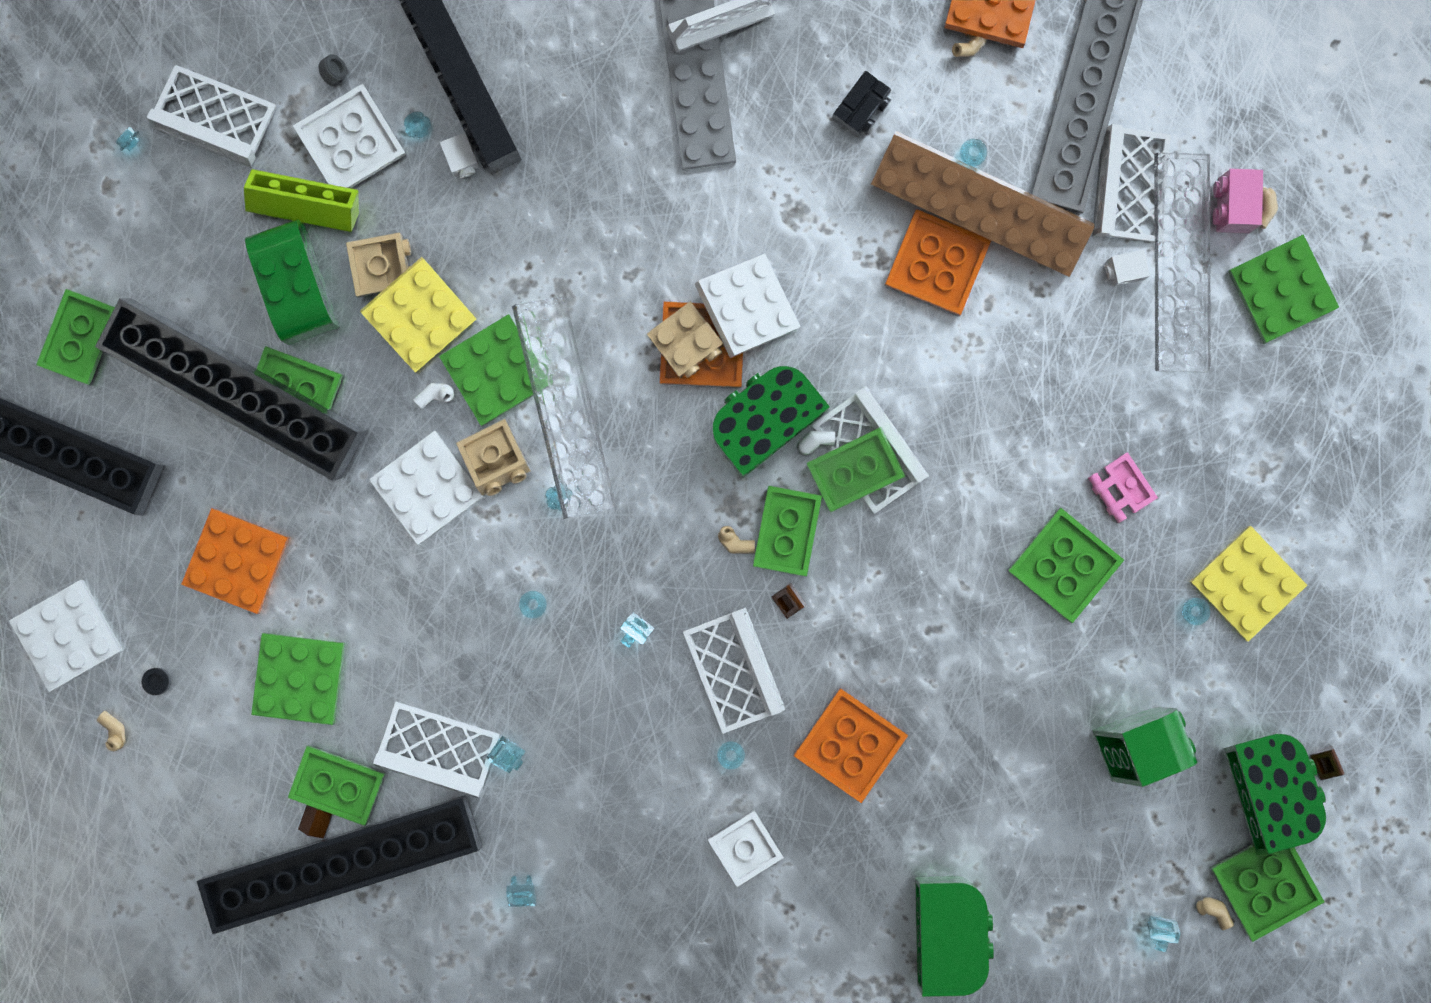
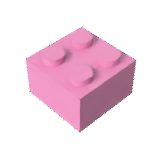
M1229 169L1214 183L1213 195L1214 198H1217V208H1214L1213 225H1217L1216 232L1250 233L1262 225L1263 170Z

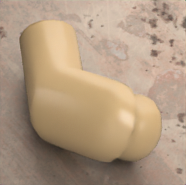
M969 35L971 40L968 43H955L952 47V53L955 57H972L986 44L987 39Z
M1263 187L1262 225L1259 227L1266 229L1278 211L1276 192L1272 188Z
M723 526L718 533L719 542L729 553L755 554V540H740L735 534L734 529L730 526Z
M105 710L96 721L108 730V739L105 744L108 750L114 752L121 749L125 744V727L123 723Z
M1205 897L1197 902L1196 909L1198 913L1215 916L1221 930L1234 926L1228 909L1222 901Z

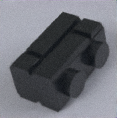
M864 71L833 113V121L855 137H859L862 132L867 134L876 122L872 118L879 110L883 113L892 101L888 97L891 93L890 87L879 81L868 71Z

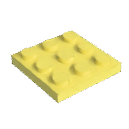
M423 257L417 260L360 310L362 315L415 373L476 320L475 316Z
M1248 526L1190 581L1195 589L1246 642H1249L1308 586L1252 526Z

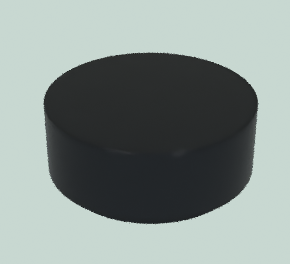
M151 668L142 676V687L150 695H161L169 689L171 677L162 668Z

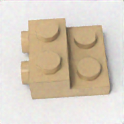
M400 232L346 243L357 298L381 293L411 267L408 266L407 256L411 255L410 243L408 239L403 240Z
M691 301L647 333L649 339L679 378L684 375L686 378L691 377L700 370L698 364L705 359L710 362L722 353L720 348L723 347V342Z
M505 419L456 443L474 484L481 495H495L502 490L501 486L509 482L519 483L526 478L527 473L531 472Z

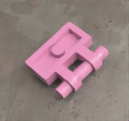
M1128 452L1103 467L1109 476L1107 479L1102 481L1097 472L1088 477L1093 485L1091 489L1095 495L1099 494L1107 506L1105 510L1109 516L1113 515L1117 523L1127 518L1122 511V508L1128 505L1132 512L1136 513L1158 498ZM1112 485H1115L1122 495V498L1118 501L1114 499L1108 490Z

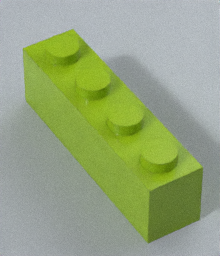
M251 169L243 187L245 211L292 221L298 219L302 223L352 232L359 215V194L356 189Z

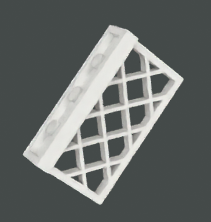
M732 0L668 24L666 29L677 53L773 17L775 12L772 4L776 0Z
M175 65L155 108L150 109L147 120L151 128L252 167L256 159L255 153L277 107L276 104ZM179 74L190 78L193 86L177 91L175 83ZM208 86L215 88L218 96L202 101L198 90ZM195 91L199 103L184 108L180 97ZM233 96L240 98L243 106L227 111L223 100ZM178 99L181 110L173 113L163 110L166 102ZM220 101L225 113L209 118L205 107ZM257 106L267 109L263 118L252 121L249 109ZM202 108L206 120L198 123L191 122L187 113ZM245 111L250 123L234 128L230 117ZM227 118L232 129L223 133L216 132L212 123ZM252 128L255 137L251 145L241 142L237 133Z
M1116 124L1108 126L1100 155L1093 236H1109L1153 243L1161 242L1170 134L1123 128V125ZM1124 135L1132 136L1139 145L1131 153L1123 145ZM1152 139L1162 141L1161 153L1156 157L1146 145ZM1140 149L1150 159V162L1142 168L1139 167L1132 157ZM1126 160L1136 171L1128 180L1120 172L1121 165ZM1152 164L1159 171V179L1153 184L1143 172ZM1138 175L1148 187L1139 195L1129 184ZM1124 187L1133 197V200L1125 207L1118 200V192ZM1149 191L1157 199L1156 206L1151 210L1141 200ZM1134 203H1137L1145 213L1137 222L1127 212V209ZM1121 214L1131 225L1124 232L1115 230L1116 218ZM1147 217L1154 225L1153 235H1145L1138 226Z
M867 387L859 390L852 397L812 424L816 431H823L820 426L826 421H840L838 436L835 437V440H837L836 448H839L840 441H853L841 438L843 422L859 425L857 438L861 437L862 425L874 427V429L882 428L903 472L907 474L911 482L903 488L891 486V484L882 487L887 488L886 498L877 506L870 498V494L864 496L863 499L874 514L929 476ZM854 401L861 409L860 421L844 419L846 407ZM842 411L841 418L833 417ZM864 415L870 423L863 422ZM826 445L830 451L836 449L834 445ZM890 489L898 490L889 497Z
M746 607L683 631L722 734L785 710ZM729 619L734 629L731 639L716 634L720 623ZM715 625L713 632L706 629ZM702 631L711 635L706 648L703 649L696 646L691 634ZM736 636L739 643L734 642ZM714 637L728 643L723 657L709 651ZM732 645L742 649L744 657L740 665L726 659ZM698 651L703 653L701 658L699 656ZM707 655L721 661L715 675L705 671L703 663ZM745 662H747L749 669L744 667ZM724 663L738 669L733 683L719 677ZM741 671L752 675L754 683L751 690L736 685ZM708 677L713 678V681H712L711 684H710V681H709ZM716 681L731 687L725 700L716 697L713 692ZM756 687L759 692V695L754 693ZM734 688L748 694L743 708L729 702ZM752 696L762 701L765 712L756 715L746 710ZM718 702L723 704L721 709L719 707ZM726 706L741 712L737 722L728 726L723 717ZM744 714L750 716L749 718L742 720Z
M395 702L373 764L377 767L480 799L500 734ZM399 710L410 712L415 723L400 730L396 722ZM415 714L424 718L417 720ZM429 719L437 721L441 731L426 738L420 724ZM441 723H445L451 726L444 729ZM395 725L397 732L391 734ZM417 726L424 740L409 747L402 733ZM455 727L463 729L467 739L452 746L446 732ZM467 731H470V732H473V733H476V734L470 737ZM443 734L450 748L435 755L428 741ZM400 735L406 749L396 754L386 751L389 740ZM482 735L492 738L490 748L478 754L472 740ZM469 742L476 756L461 763L455 749ZM426 743L432 757L423 762L415 760L411 750ZM452 751L458 765L450 770L441 768L437 758ZM408 752L411 758L404 757L401 755ZM487 755L485 763L483 764L481 757ZM477 759L483 768L479 780L468 777L463 768ZM434 760L437 767L428 763ZM461 769L464 775L455 773L454 771Z

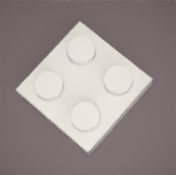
M755 810L708 839L737 887L784 858Z

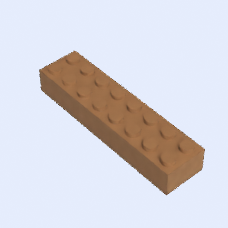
M898 131L894 133L871 185L1068 277L1071 276L1095 228L1093 222Z

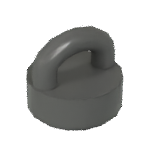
M329 54L319 62V73L324 82L329 85L337 83L347 74L345 63L337 55Z

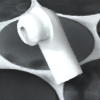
M430 383L413 400L423 409L432 400L450 402L454 398V391L447 384Z
M809 431L799 441L798 451L802 455H810L820 445H834L835 432Z

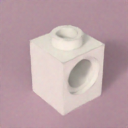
M465 132L440 142L454 177H469L475 174V169L480 168Z
M1144 249L1112 256L1107 260L1108 264L1105 265L1107 279L1109 281L1112 280L1113 287L1145 280L1150 276Z

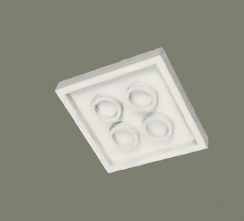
M363 83L293 125L327 183L330 185L351 189L406 155Z
M765 254L701 279L694 284L730 358L800 328L798 320Z
M436 431L425 437L369 479L417 545L423 543L485 497L478 491L471 477Z
M84 580L77 581L9 620L49 692L58 689L123 651Z

